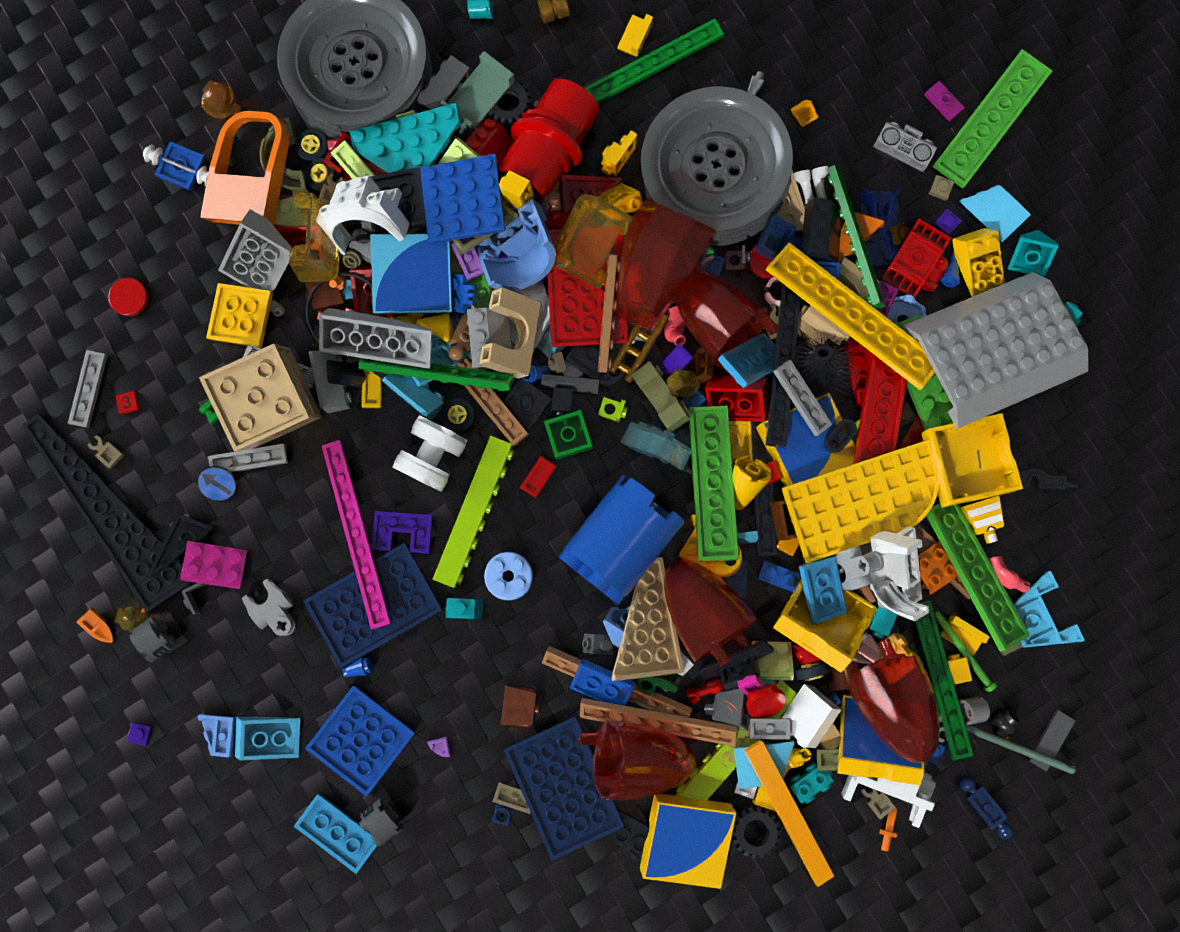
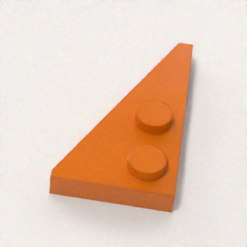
M855 212L864 242L869 240L871 235L885 224L883 220ZM844 222L840 232L837 261L839 263L847 256L850 257L853 254L850 247L851 237L846 234L844 229L846 222Z

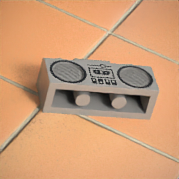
M886 122L873 146L922 172L928 166L937 149L932 141L920 139L923 132L907 124L903 130L895 122Z

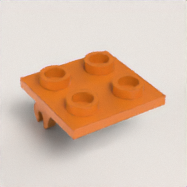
M940 541L918 555L920 577L924 582L921 584V590L927 588L929 593L933 594L959 576Z

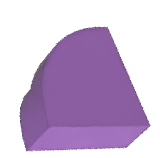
M447 737L427 741L430 749L442 757L451 756Z

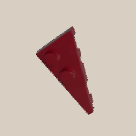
M561 175L559 178L561 213H565L620 184L622 178Z

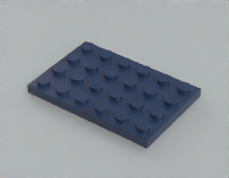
M406 543L374 560L391 621L390 625L374 630L371 629L355 571L303 600L340 669L443 610Z
M576 717L504 749L552 861L624 827Z

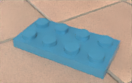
M762 333L722 354L718 361L735 378L736 382L745 388L773 372L775 344L765 333Z
M320 793L316 795L294 825L296 829L355 874L358 873L377 847L369 831L365 832L357 821Z

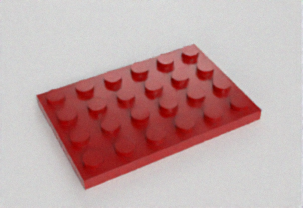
M622 227L548 230L556 249L554 266L547 274L551 347L600 344L608 255H617V260H620V269L615 275V280H618V290L614 291L613 298L617 300L616 311H612V319H615L614 330L610 332V338H613V344L628 343Z

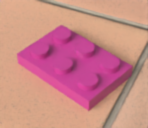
M187 541L180 580L240 589L247 550Z

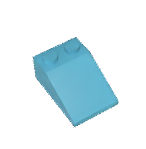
M236 717L235 757L238 760L299 758L300 718Z

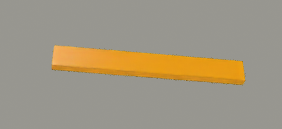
M760 740L745 749L744 752L815 885L819 887L834 877L763 741Z

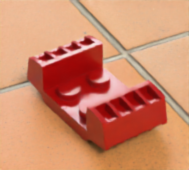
M919 218L880 280L898 288L905 295H912L915 298L943 254L951 237Z
M850 336L847 342L844 340L846 352L852 351L846 353V356L853 357L846 358V361L852 362L847 363L848 367H854L848 368V372L850 373L849 378H853L850 379V383H853L851 384L856 408H859L863 404L871 352Z

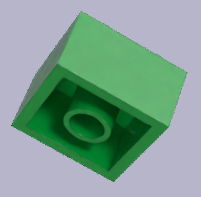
M581 410L544 421L556 460L593 449Z

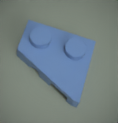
M199 714L198 720L202 721L205 730L203 734L208 742L210 755L233 757L236 717Z

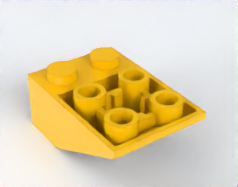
M983 228L952 239L954 255L971 296L974 297L1005 284L997 230Z

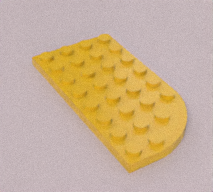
M925 440L781 488L805 563L871 542V537L883 530L898 533L907 527H914L932 508L939 490V470L930 440Z

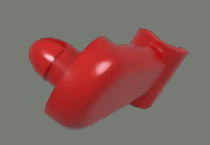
M940 257L921 287L923 290L931 293L935 291L939 285L937 284L948 267V261L945 257Z
M714 679L697 688L690 687L686 690L688 697L693 696L691 698L693 704L699 701V697L724 692L721 679Z

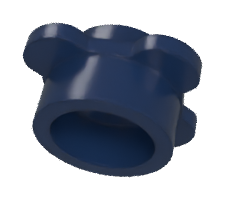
M496 804L495 813L491 818L492 821L508 826L510 824V816L513 814V808Z

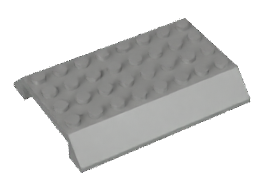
M1034 272L903 326L907 334L916 341H919L951 401L953 408L948 411V414L956 429L1088 372V347L1052 282Z

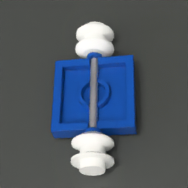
M169 142L164 155L162 148L159 147L155 150L153 144L144 149L143 157L145 162L152 160L153 165L159 164L155 173L156 177L191 191L196 179L198 184L205 182L206 186L209 171H207L206 166H203L206 159L204 155L173 142Z

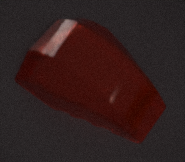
M645 200L637 210L625 233L617 284L615 315L651 331L666 312L669 305L673 303L680 291L701 267L717 231L668 207Z

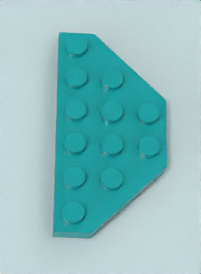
M453 103L350 131L352 149L387 173L433 166L440 152L443 153L450 142V137L455 129L458 130L461 125L459 105Z

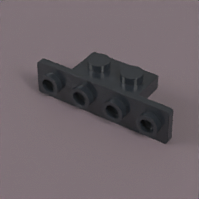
M766 640L758 641L751 646L740 649L711 664H707L697 671L707 682L721 676L722 687L727 691L738 686L737 681L744 679L746 676L756 675L759 677L758 659L773 653L774 649Z

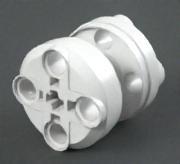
M419 415L410 433L424 441L416 457L401 450L394 461L393 468L442 492L450 474L436 467L444 451L459 457L463 453L468 440Z

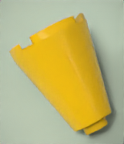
M740 456L734 464L735 510H743L772 477L770 476L771 470L765 463L758 459H755V461L749 460L750 456Z

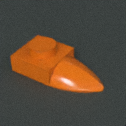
M93 607L77 620V623L95 639L108 643L113 642L112 632L105 623L106 619Z

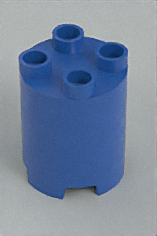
M622 475L559 556L561 560L618 605L624 597L628 596L685 523L676 512L672 511L669 514L653 502L655 495L634 479L630 478L628 480L625 475Z

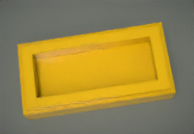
M363 370L367 378L362 384V408H382V379L373 372Z

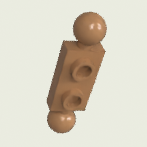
M463 313L450 341L455 346L449 349L448 355L454 361L461 360L464 352L466 353L470 349L467 313Z

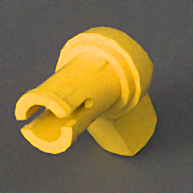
M792 749L782 779H784L789 769L802 766L804 762L810 760L811 757H807L811 756L808 749Z

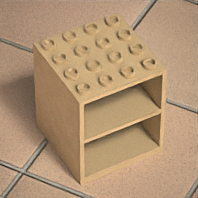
M278 344L269 345L199 377L234 452L254 449L322 418L295 357L288 347Z

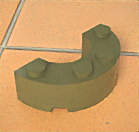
M288 117L282 119V121L288 128L289 149L295 144L297 135L295 126ZM274 125L269 129L260 146V162L264 172H266L275 140ZM285 167L281 190L290 195L310 194L304 173L301 170L293 171Z
M649 361L631 374L671 433L690 420L689 416L692 414L688 410L689 408L683 400L679 402L677 397L680 395L674 387L670 388L662 378L664 373L658 365L654 367Z

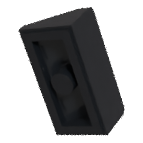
M333 360L326 361L327 380L330 384L361 387L367 378L363 369H359V364Z

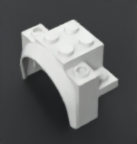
M369 175L338 183L330 204L322 206L316 218V222L343 255L346 254L345 251L348 243L352 240L351 235L342 225L344 221L364 220L375 223L389 231L398 241L405 239L410 224L397 207L402 195L399 188L381 191Z
M907 527L898 533L883 530L871 537L872 551L879 552L884 559L883 569L870 573L873 581L870 584V589L878 599V607L913 621L929 613L928 606L917 603L922 600L917 547H922V540L916 539L915 528ZM897 586L902 587V593Z
M926 772L923 773L920 785L894 782L877 777L848 775L841 792L845 800L851 801L855 788L860 783L912 803L913 806L909 820L912 821L913 826L919 828L926 809L932 811L934 807L931 796L936 783L932 776Z

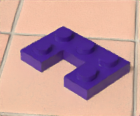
M375 511L371 550L391 551L393 532L411 533L410 552L430 554L433 515Z

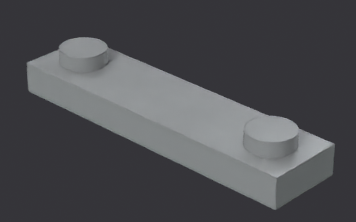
M86 350L68 424L85 428L90 427L107 359L106 354Z
M791 360L784 362L773 371L814 436L820 435L832 425Z
M285 444L208 456L209 467L221 466L228 469L231 473L288 463Z

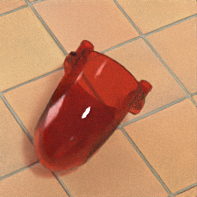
M688 270L680 274L675 282V302L685 325L703 349L711 356V362L715 366H721L732 378L733 376L723 367L718 358L727 351L758 336L764 328L770 335L776 333L780 328L770 318V312L766 308L760 309L744 294L711 272Z
M677 560L668 566L664 577V593L667 607L675 629L695 663L712 654L720 667H723L731 661L722 648L731 640H735L741 649L752 645L745 635V630L755 623L758 617L726 581L710 569L693 561Z
M884 639L878 643L884 658L876 660L858 671L850 680L848 689L866 723L886 747L904 760L913 763H923L929 760L935 753L940 735L939 713L933 687L919 656H906L904 653L897 654L891 644V640L886 639L885 641Z
M607 720L596 733L581 732L579 735L580 745H595V753L593 755L594 781L599 795L606 801L639 799L666 792L686 781L696 766L695 754L688 744L677 736L656 727L634 722Z

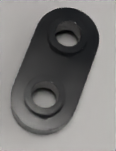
M844 419L834 427L824 440V447L829 453L835 454L844 449L857 432L855 422L851 419ZM843 427L847 428V433L843 431ZM831 441L836 443L835 447L831 446Z

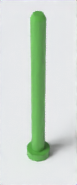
M936 611L934 613L935 619L963 657H967L969 665L985 685L983 689L986 693L994 690L998 684L989 679L941 612Z

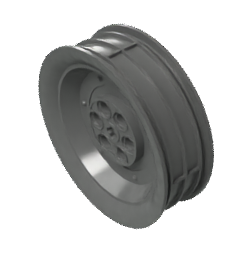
M306 0L287 21L278 44V70L286 91L303 119L312 128L321 131L326 137L338 139L343 132L350 136V131L397 119L396 115L412 110L416 113L421 111L418 96L429 85L432 77V63L421 26L413 12L401 0ZM346 51L343 55H339L340 52ZM377 57L375 61H370L372 58ZM341 68V71L335 72L336 69ZM351 80H355L353 84H348Z
M714 86L685 93L660 111L645 135L641 151V169L646 198L651 209L662 218L664 226L668 230H671L673 226H677L676 235L682 239L691 242H698L699 239L701 241H708L709 246H723L744 241L764 229L769 215L778 214L788 193L793 163L792 144L789 133L775 110L762 99L749 92L731 87ZM716 147L718 148V150L712 152L709 150V148ZM734 153L736 154V156L730 158L727 156V154ZM699 158L702 159L703 162L698 164L695 163L694 160ZM736 170L739 172V174L733 176L730 174V172ZM703 176L706 180L700 182L697 178ZM721 182L724 184V186L718 188L715 186V184Z

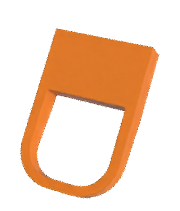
M243 111L232 116L223 125L209 168L201 218L215 223L240 225L249 209L267 218L274 226L289 146L288 128L280 118L268 112ZM251 121L271 122L275 128V140L265 177L227 175L233 139L237 130L243 124Z

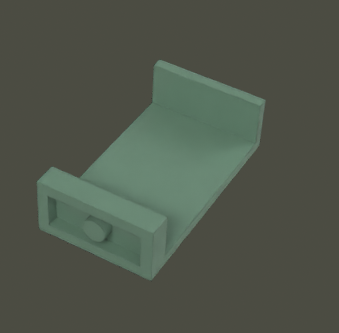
M485 51L479 56L480 64L447 103L444 100L441 102V106L453 103L459 105L460 128L463 130L468 129L470 132L475 130L515 82L514 74Z

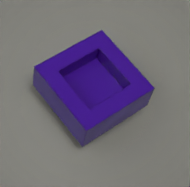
M947 209L936 220L934 225L948 236L959 225L961 220Z
M132 722L127 742L148 746L153 726Z

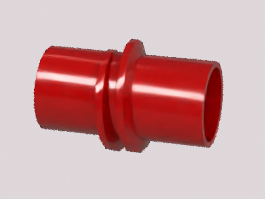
M554 79L535 109H529L524 112L521 118L512 125L511 137L514 142L498 166L500 181L509 171L530 180L534 193L533 200L543 205L561 175H566L570 170V166H576L582 161L583 153L579 146L600 110L595 98L582 86L572 81Z

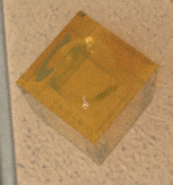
M676 369L666 380L671 395L676 397L690 398L700 387L694 371Z

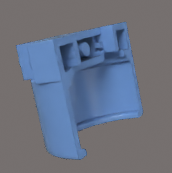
M533 199L517 210L519 217L506 226V231L499 232L494 237L490 236L475 246L488 285L498 290L503 287L514 291L527 288L542 280L554 266L556 249L545 224L547 218L542 206ZM501 251H503L508 256V258L498 257L500 256Z

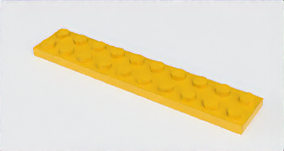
M790 242L767 266V272L919 390L925 386L935 373L918 341Z

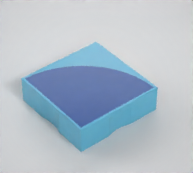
M392 234L370 235L373 314L452 312L449 241L431 245L428 243V234H406L405 239L402 241H398Z

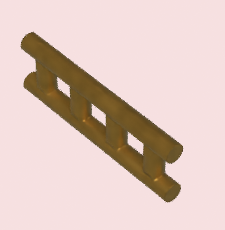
M648 304L644 306L629 332L628 343H623L611 364V368L608 369L614 374L617 369L626 373L625 380L629 383L634 379L631 374L641 367L669 318L665 314H662L660 318L650 313L652 307ZM645 320L656 325L650 335L641 330ZM636 336L646 341L641 351L631 346ZM627 352L636 357L632 367L622 363Z

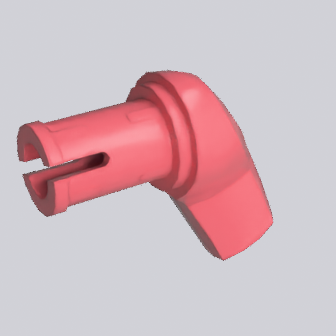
M678 305L667 309L669 318L664 328V335L669 342H674L676 346L679 344L683 346L686 339H684L685 336L682 333L686 321L681 307Z
M1002 556L989 559L999 580L1007 589L1015 588L1022 593L1030 589L1029 586H1026L1030 585L1028 581L1019 578L1018 573L1006 567Z

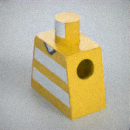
M999 496L960 507L975 535L983 533L987 544L998 541L995 529L1004 527Z

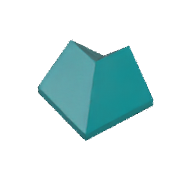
M1039 230L1023 234L1019 238L1007 269L1026 274L1034 272L1045 278L1059 244Z

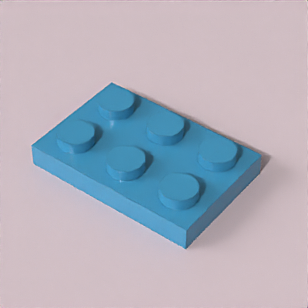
M828 556L799 566L811 624H818L846 614L847 610L836 557Z

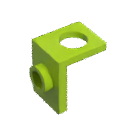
M604 397L598 415L620 422L621 417L625 418L627 413L626 401L618 402ZM607 404L615 406L613 414L605 413L604 407Z

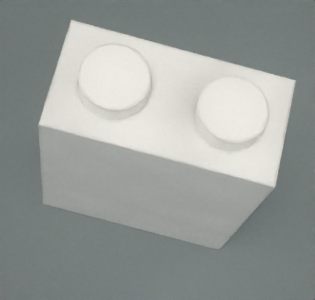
M804 684L782 718L790 719V736H794L800 746L803 748H816L841 712V709L814 686Z

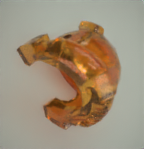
M211 80L203 88L204 93L201 98V106L206 114L218 119H226L228 116H234L240 111L241 107L238 104L233 103L231 105L234 95L232 89L227 84L216 83Z

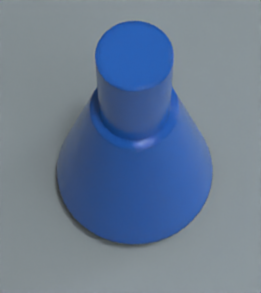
M954 252L941 278V282L947 287H955V285L960 284L959 267Z

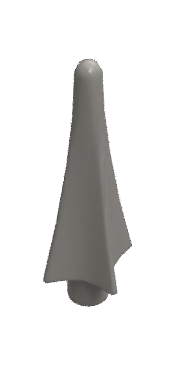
M758 71L756 76H752L748 92L755 96L764 82L762 80L764 76L762 72Z

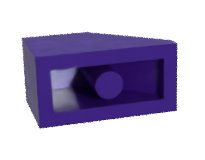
M679 344L662 362V372L666 377H672L675 380V375L678 372H683L691 364L693 357Z

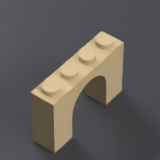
M844 258L840 264V282L870 304L867 299L868 289L864 287L861 277H863L862 271L858 269L857 265ZM811 305L801 318L826 337L828 335V338L833 342L838 341L836 344L841 343L843 339L847 341L850 338V335Z
M503 287L492 291L489 310L507 316L514 322L518 331V342L514 349H509L495 343L482 346L479 365L501 373L512 374L515 378L529 375L532 368L531 359L535 349L534 341L538 331L537 323L541 313V302Z

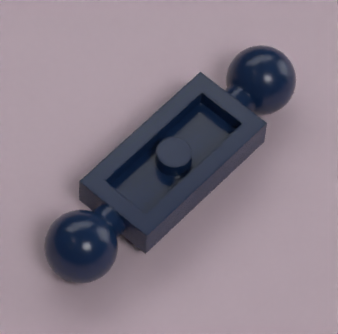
M963 776L960 779V787L964 791L970 792L966 799L990 829L994 830L998 827V835L1003 839H1010L1014 834V829L1010 824L1003 822L1008 818L982 785L977 788L975 787L976 782L973 777Z

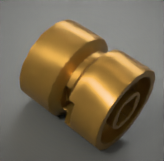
M538 0V6L544 23L554 21L555 17L561 19L570 16L566 0Z

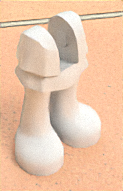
M829 166L815 168L811 170V173L810 170H803L793 174L795 181L800 183L805 204L814 198L810 182L811 176L817 197L827 199L824 178L829 174Z

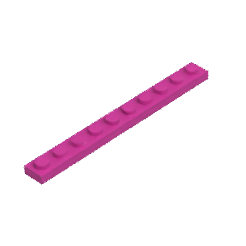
M338 440L322 445L370 627L374 630L390 625L389 613L342 441Z

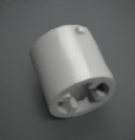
M973 697L958 701L965 726L988 720L990 708L984 698Z

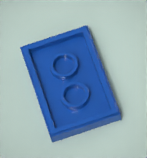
M582 659L570 689L597 701L626 706L637 682L630 679L612 681V671Z

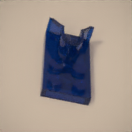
M862 188L859 193V213L883 220L885 223L882 228L879 227L871 235V238L865 242L873 267H889L898 253V245H894L889 227L898 223V195L901 192V188H897L895 192L868 191L867 188Z

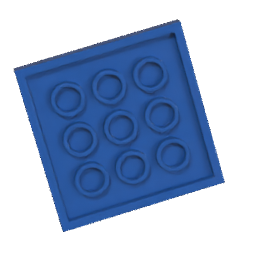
M496 154L420 168L428 243L432 245L506 231Z
M353 685L305 749L367 797L416 732L357 686Z

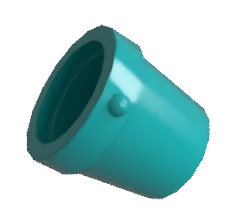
M492 0L467 1L470 19L494 18Z

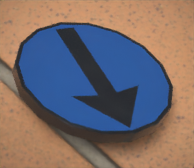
M211 466L200 473L198 487L206 498L213 501H223L229 499L234 494L236 479L228 469L221 466Z

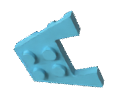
M1051 571L1045 572L1027 592L1023 593L1013 603L1030 634L1029 637L1020 641L1023 648L1085 641L1077 624L1057 631L1041 597L1042 594L1059 587Z

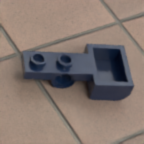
M776 214L769 215L755 251L771 262L789 242L801 251L802 240L793 236L797 227Z

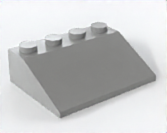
M249 209L241 221L218 271L248 288L274 292L295 251L267 218Z

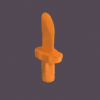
M338 276L333 278L329 285L332 288L337 287L338 290L345 288L344 283L348 279L346 276Z
M897 808L888 813L886 829H880L879 834L884 835L881 850L889 851L891 838H897V833L893 832Z

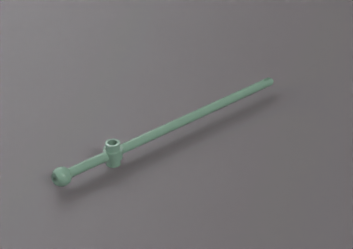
M862 677L863 687L852 688L855 692L866 691L891 702L922 706L913 702L914 696L909 692H904L903 695L897 696L867 684ZM923 706V715L941 721L939 712ZM972 725L965 726L970 734L1070 774L1075 773V767Z

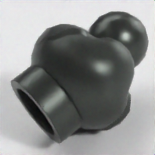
M1011 710L997 713L992 722L998 728L994 730L993 734L1009 740L1008 734H1013L1017 730V724L1020 722L1018 716Z

